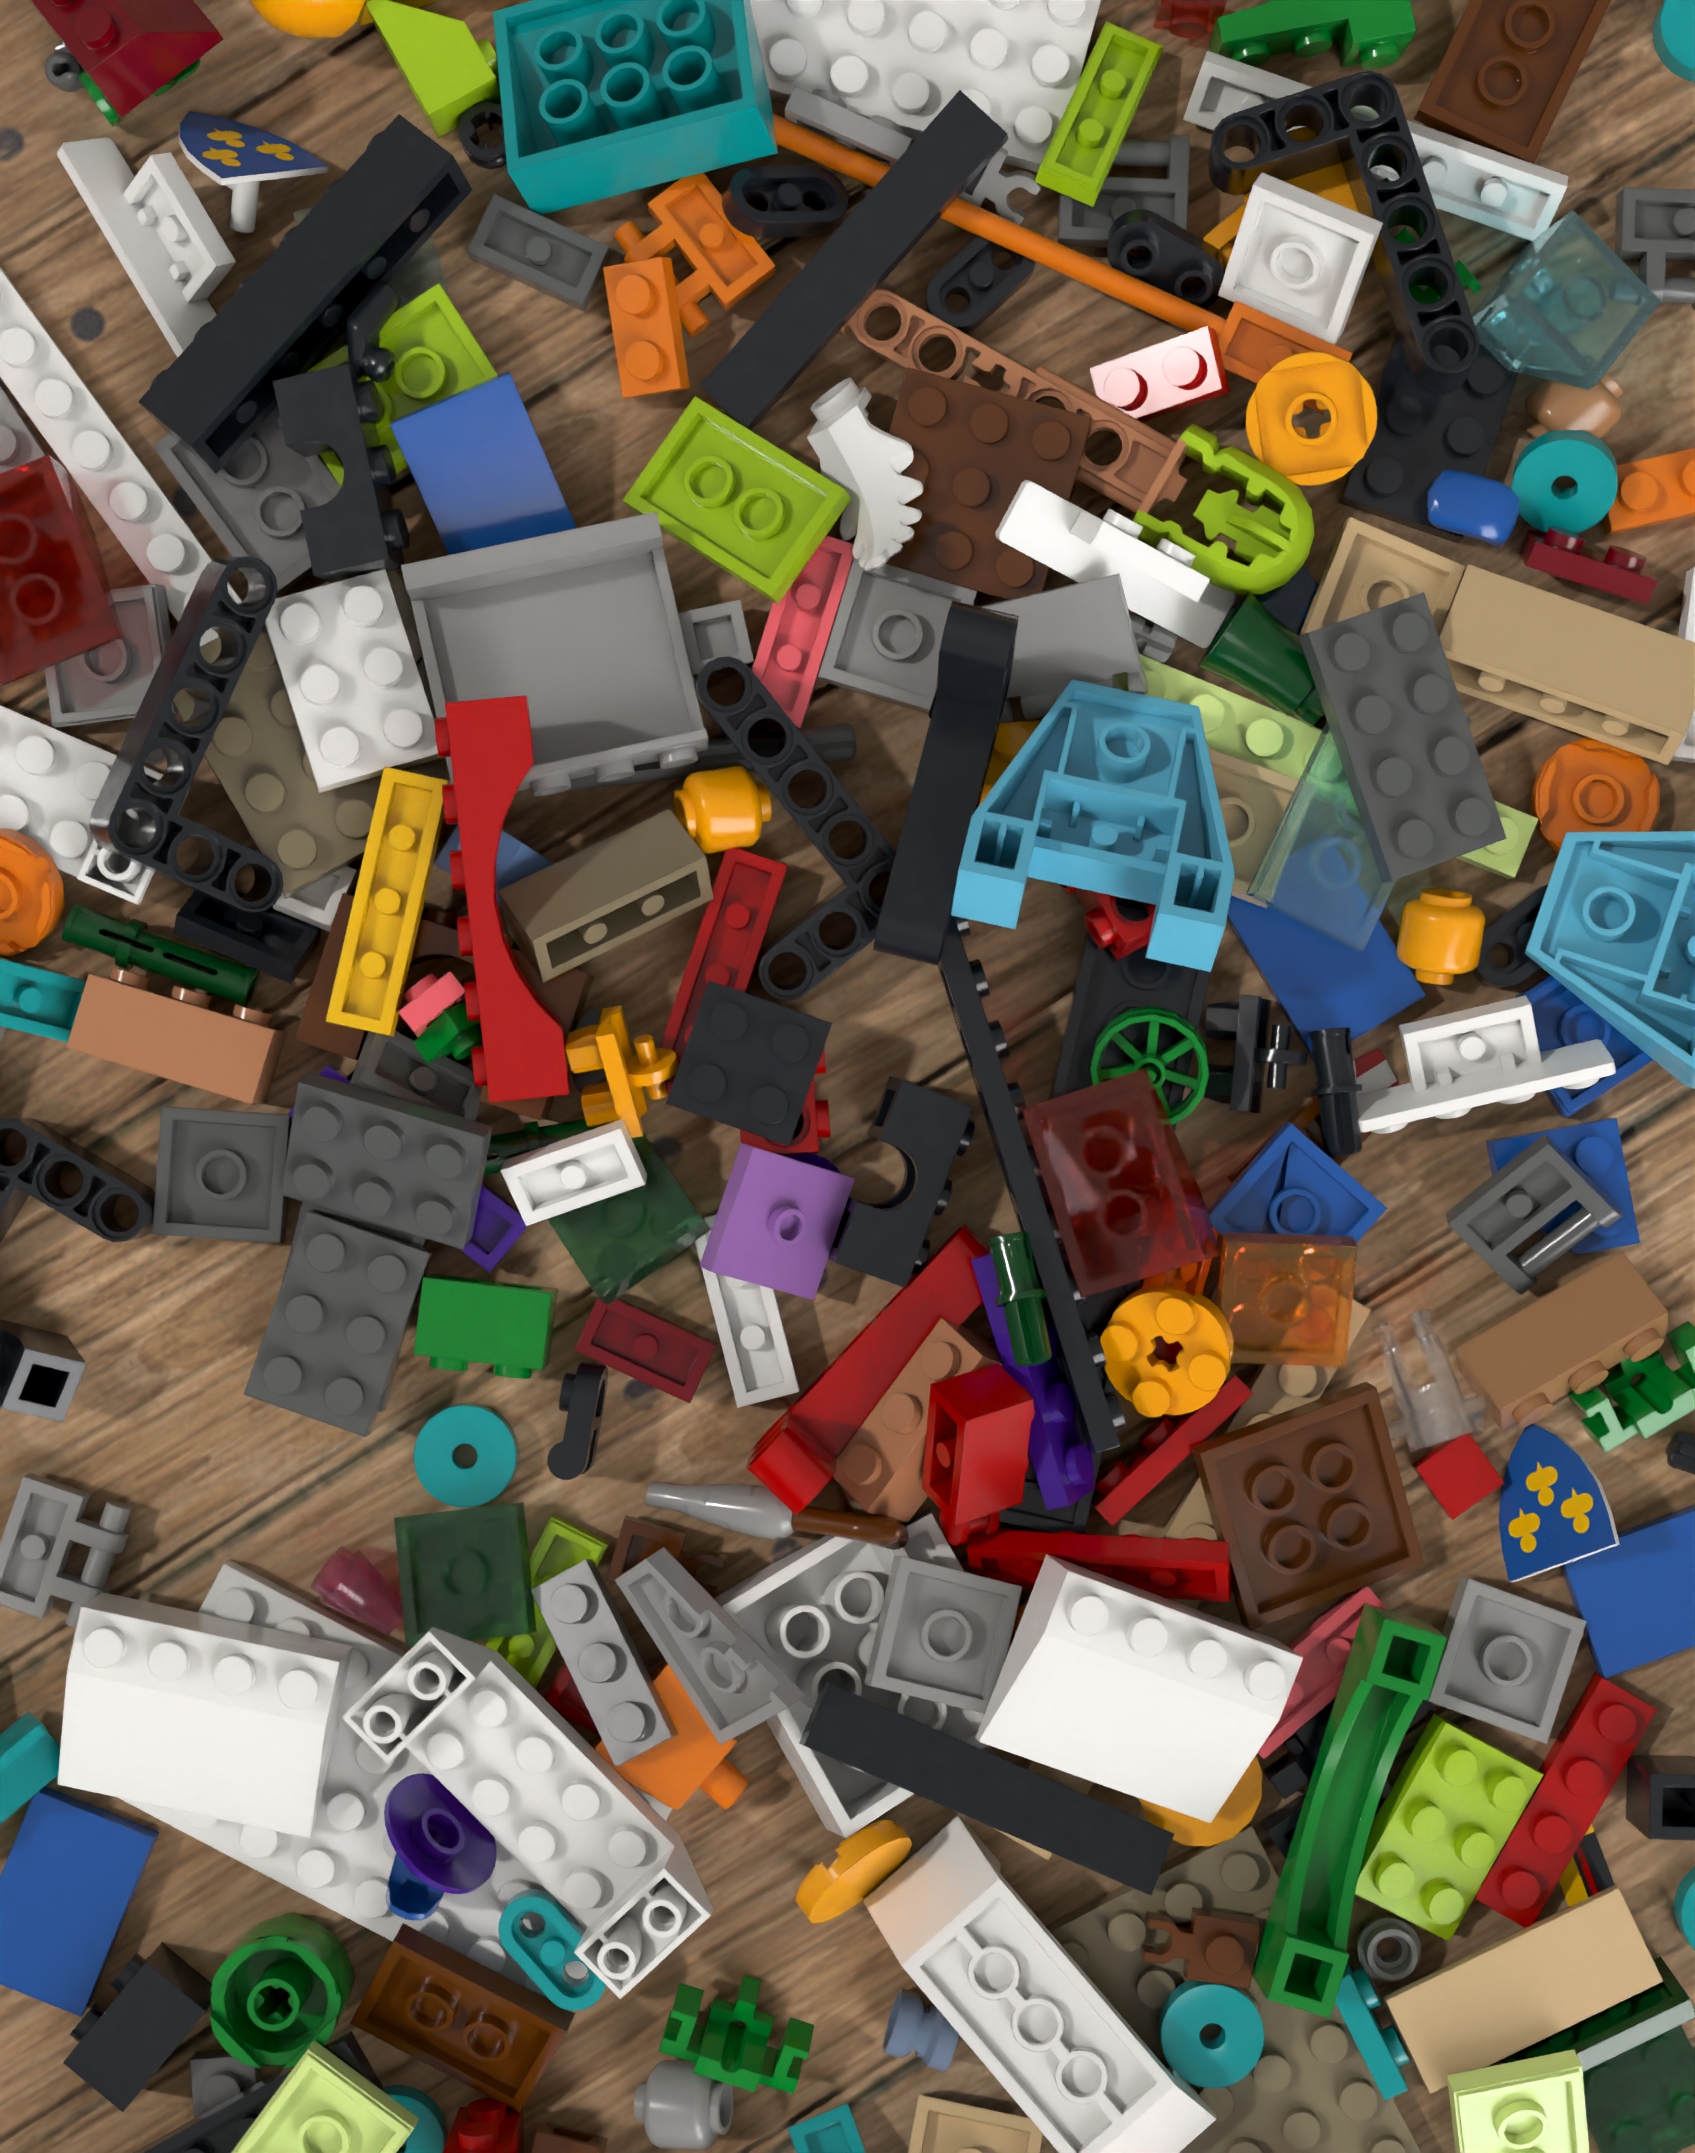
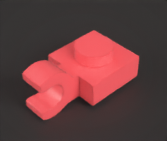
M450 971L439 980L433 973L429 974L403 995L407 1005L399 1010L398 1013L418 1038L444 1010L465 1002V989Z

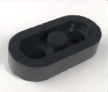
M751 166L742 168L733 176L722 198V208L730 224L743 234L752 237H814L827 235L837 227L847 211L849 203L848 193L840 179L830 171L817 166ZM805 205L811 207L814 211H810Z
M1137 209L1128 211L1114 221L1110 227L1107 241V256L1111 267L1203 309L1208 308L1220 298L1218 293L1225 274V264L1222 255L1214 246L1150 210ZM1138 245L1145 246L1150 250L1143 257L1132 256L1128 251ZM1192 276L1200 277L1204 280L1198 287H1187L1182 283L1186 278Z
M977 235L932 277L927 288L926 310L931 315L961 332L969 333L979 327L1028 282L1033 274L1036 262ZM999 252H1007L1013 256L1015 265L1010 269H999L994 265L992 257ZM959 294L968 300L969 306L964 311L954 312L947 307L945 301L949 296Z
M1548 885L1532 890L1484 927L1479 963L1472 971L1479 981L1491 987L1513 986L1521 983L1541 968V966L1525 954ZM1495 944L1502 945L1508 952V961L1502 968L1496 967L1490 960V950Z

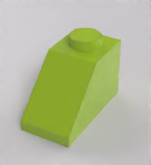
M370 0L365 3L380 37L438 138L459 127L461 117L473 105L482 102L501 103L500 88L496 79L499 77L497 55L487 38L476 43L464 21L389 0Z

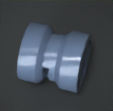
M900 1989L888 2020L883 2042V2053L902 2059L911 2054L913 2050L915 2051V2056L922 2058L926 2067L946 2072L953 2058L959 2034L936 2006L928 2005L927 2008H924V2001L920 1994Z

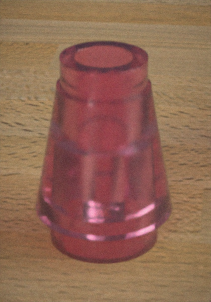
M341 1546L334 1552L311 1584V1588L321 1595L319 1603L373 1629H378L386 1636L396 1628L410 1606L360 1550L353 1554L344 1546Z

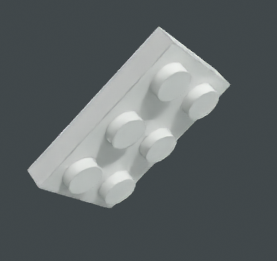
M385 569L275 599L265 621V626L319 793L380 776L383 774L384 767L401 770L440 759L437 751L433 715Z

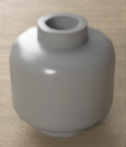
M664 2060L654 2066L647 2082H641L637 2087L634 2099L635 2119L638 2123H644L648 2139L658 2148L706 2150L715 2144L719 2134H726L730 2128L734 2100L732 2086L693 2073L695 2063L685 2060Z

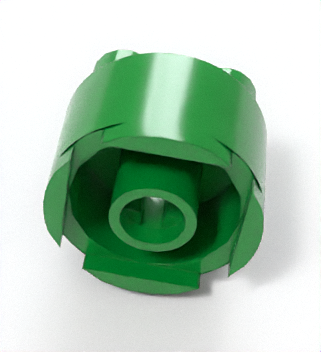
M295 1912L285 1913L280 1917L265 1920L246 1932L218 1969L213 1978L210 1991L211 2026L221 2046L233 2058L247 2066L262 2068L263 2065L284 2066L283 2069L294 2067L313 2040L324 2047L348 2005L355 1979L354 1968L342 1943L323 1925ZM282 1987L288 1992L280 1997L274 1992L273 1988L278 1989Z

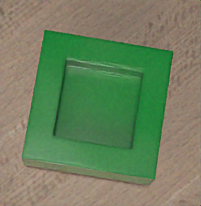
M465 1001L444 1010L414 1041V1044L427 1064L451 1053L456 1060L470 1055L473 1047L483 1046L481 1022L468 1021Z

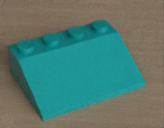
M532 0L493 11L507 172L531 211L539 215L778 153L771 98L750 0Z

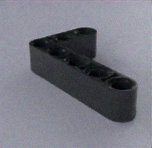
M1373 71L1358 72L1233 113L1223 118L1214 129L1208 162L1209 177L1214 186L1223 193L1231 195L1250 193L1253 184L1261 173L1287 181L1342 163L1358 213L1383 223L1372 256L1414 380L1426 392L1437 395L1448 394L1460 388L1467 379L1480 347L1479 337L1397 90L1391 80L1383 74ZM1356 106H1367L1376 111L1379 118L1365 122L1355 118L1349 110ZM1304 126L1311 129L1317 138L1307 142H1300L1292 139L1286 131L1292 127ZM1241 146L1249 149L1255 157L1247 162L1238 163L1231 161L1223 152L1231 147ZM1380 165L1388 166L1394 169L1400 178L1392 182L1379 181L1371 175L1369 169ZM1397 225L1409 226L1417 232L1420 239L1412 243L1399 242L1392 237L1388 229ZM1417 285L1429 286L1437 292L1440 301L1434 304L1419 303L1412 298L1409 289ZM1439 345L1451 347L1457 352L1460 362L1451 366L1441 365L1433 360L1429 349Z
M251 556L221 557L207 564L196 583L95 802L89 824L93 838L104 849L218 902L255 913L272 907L281 896L284 884L282 872L277 864L267 856L177 814L275 602L278 590L276 577L272 569L262 560ZM236 569L244 573L249 587L247 596L239 604L232 600L227 587L229 577ZM212 628L220 637L222 647L218 658L209 664L204 660L200 652V641L204 633ZM186 688L194 699V710L187 721L180 723L173 714L172 703L175 695L180 690ZM159 748L166 756L167 769L160 780L151 783L145 775V759L150 752ZM133 808L139 816V831L132 840L122 843L117 836V820L123 812ZM193 837L198 847L197 859L192 866L181 870L176 860L177 848L183 840ZM250 864L255 875L253 887L248 893L239 896L235 890V876L240 868Z
M956 601L951 603L939 652L936 701L877 925L873 946L874 951L938 966L951 918L958 869L971 816L980 804L1007 697L1019 620L1017 615Z
M730 656L718 657L708 662L698 674L696 694L699 701L843 882L767 943L760 951L756 966L757 975L764 989L774 998L784 1001L796 1000L810 992L875 939L882 906L873 903L870 898L869 887L876 875L892 870L896 852L752 670L739 659ZM727 667L735 670L743 681L744 690L742 696L732 705L723 706L715 703L707 692L708 678L718 668ZM768 718L780 725L784 741L777 753L762 757L751 750L748 744V733L755 722ZM802 770H813L823 781L824 790L822 797L811 806H798L789 795L788 786L790 780L796 773ZM842 821L857 823L863 832L862 845L851 856H838L833 853L829 845L831 830ZM832 912H843L848 914L853 922V931L850 938L841 945L831 946L825 944L819 937L821 921ZM786 952L797 954L803 960L804 969L802 976L791 985H780L772 981L769 977L768 969L774 957Z
M31 1118L0 1119V1244L29 1195L101 1238L112 1242L140 1239L152 1233L155 1191L148 1185L37 1120ZM13 1130L21 1132L27 1141L26 1155L18 1164L11 1161L5 1152L7 1136ZM69 1162L74 1163L83 1175L81 1190L75 1196H70L64 1192L59 1180L62 1168ZM122 1195L130 1196L138 1207V1218L131 1229L123 1228L117 1223L114 1216L115 1203Z

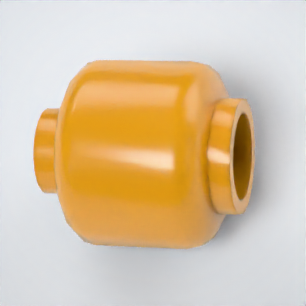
M729 766L692 772L686 777L682 790L675 791L673 797L675 817L703 853H715L731 848L740 849L753 846L760 837L762 822L771 820V800L766 785H756L752 775L742 766Z
M1424 888L1421 889L1420 897L1408 900L1404 904L1396 953L1400 962L1416 969V980L1429 984L1450 985L1453 984L1454 974H1464L1473 971L1478 966L1485 916L1480 908L1471 904L1472 895L1451 889Z

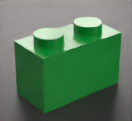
M434 1273L423 1277L414 1355L430 1356L429 1366L432 1368L467 1371L469 1361L494 1364L493 1374L497 1376L530 1379L532 1369L542 1370L549 1364L558 1288Z

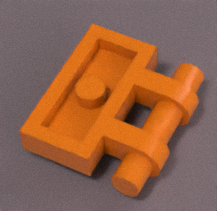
M704 173L679 179L647 203L649 213L659 224V227L645 237L634 221L631 220L619 227L613 236L626 252L624 257L625 263L664 257L675 247L686 259L695 272L682 282L675 275L674 280L681 325L691 338L702 333L710 324V320L697 305L699 300L711 292L727 312L776 274V266L754 237L738 231L727 220L722 208L723 197Z

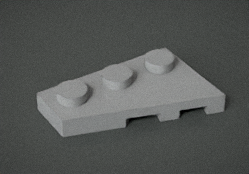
M664 1547L615 1579L617 1585L720 1745L786 1710L806 1695Z

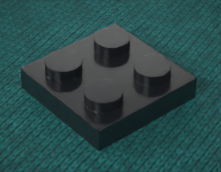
M709 981L666 1104L790 1146L832 1023Z

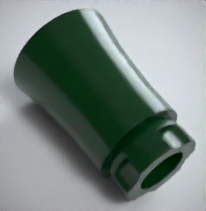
M1248 592L1220 628L1201 658L1198 667L1233 682L1263 699L1285 715L1293 714L1300 721L1312 727L1324 715V710L1299 636L1278 620L1251 592Z

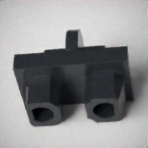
M1240 995L1239 1002L1230 1001L1207 1005L1205 1020L1206 1038L1236 1041L1234 1066L1208 1064L1209 1077L1204 1098L1230 1104L1229 1110L1261 1114L1265 1063H1269L1267 1088L1286 1089L1288 1065L1306 1066V1052L1289 1050L1291 1026L1272 1024L1270 1049H1267L1271 1000L1261 999V996Z

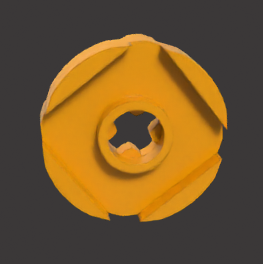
M1322 351L1297 353L1279 361L1260 378L1246 411V432L1253 453L1262 463L1279 471L1293 484L1320 485L1344 476L1363 458L1377 427L1376 400L1369 382L1353 363ZM1315 399L1318 409H1329L1331 414V422L1321 424L1320 435L1316 437H1307L1305 427H1294L1292 422V416L1303 411V401Z
M1156 1284L1141 1288L1130 1294L1119 1304L1100 1337L1107 1364L1104 1368L1109 1380L1126 1400L1133 1403V1406L1139 1413L1147 1417L1155 1418L1163 1414L1181 1415L1198 1410L1217 1395L1230 1371L1234 1341L1226 1318L1208 1298L1197 1292L1192 1296L1185 1291L1173 1290L1175 1285ZM1162 1336L1167 1343L1178 1341L1182 1345L1183 1349L1176 1357L1177 1363L1169 1364L1165 1360H1159L1153 1354L1156 1348L1155 1337Z

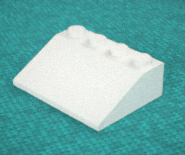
M826 1535L756 1572L715 1597L714 1600L806 1694L786 1710L767 1719L766 1722L825 1828L847 1838L914 1793L799 1744L824 1682L836 1685L977 1748L983 1749L988 1745L979 1742L975 1738L984 1713L864 1684L894 1555L907 1558L909 1556L904 1547L892 1550L858 1540Z
M1046 1554L975 1738L981 1743L1211 1823L1280 1720L1303 1657L1275 1638L1256 1631H1250L1248 1628Z
M102 1592L82 1605L79 1612L66 1674L57 1785L311 1838L315 1827L353 1646Z

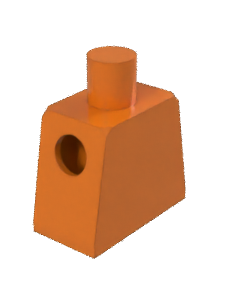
M664 1660L650 1677L678 1735L615 1767L600 1734L594 1740L592 1747L624 1780L671 1809L678 1810L699 1787L720 1807L727 1810L739 1798L750 1782L744 1774L724 1758L737 1743L738 1736L722 1745L718 1743L671 1667Z

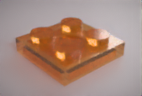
M1223 1232L1217 1307L1226 1318L1233 1336V1356L1230 1363L1346 1366L1358 1250L1354 1237Z

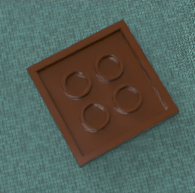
M907 367L889 434L908 442L912 447L914 459L901 472V475L921 481L923 492L904 506L919 509L922 512V517L918 522L908 525V527L914 530L913 538L902 543V551L892 556L886 564L1007 600L1045 591L1052 568L998 540L995 533L1024 480H1030L1071 502L1094 419Z
M1368 1382L1360 1383L1191 1447L1218 1541L1229 1542L1231 1588L1241 1623L1250 1631L1424 1564L1377 1388Z

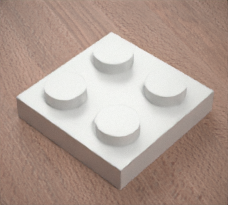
M1261 173L1253 184L1218 296L1234 303L1235 300L1335 345L1346 326L1383 223L1270 175Z

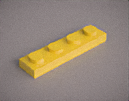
M384 767L326 1022L394 1037L399 1016L398 1011L402 1003L445 815L442 785L450 784L449 781Z

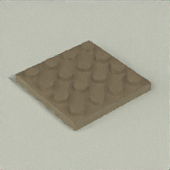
M396 570L387 571L386 573L433 719L437 718L411 600ZM326 582V583H324V584H322V585H320V586H324V585L331 584V583ZM264 624L204 757L259 853L274 861L282 872L284 884L282 893L287 898L364 856L382 775L325 792H318ZM220 637L200 646V652L204 660L209 664L214 662L220 655L222 647ZM184 688L175 695L173 703L185 722L193 714L194 699L191 693ZM446 757L401 769L402 771L447 780L451 784Z

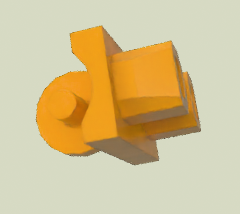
M621 1005L603 1008L599 1024L569 1032L565 1048L570 1068L574 1074L604 1068L608 1081L583 1086L581 1101L587 1126L600 1127L623 1119L631 1138L643 1136L644 1130L640 1117L648 1112L649 1108L644 1086L647 1088L649 1099L658 1100L664 1098L668 1094L664 1081L677 1073L679 1064L676 1053L671 1049H655L653 1037L648 1034L634 1039L637 1054L634 1053Z

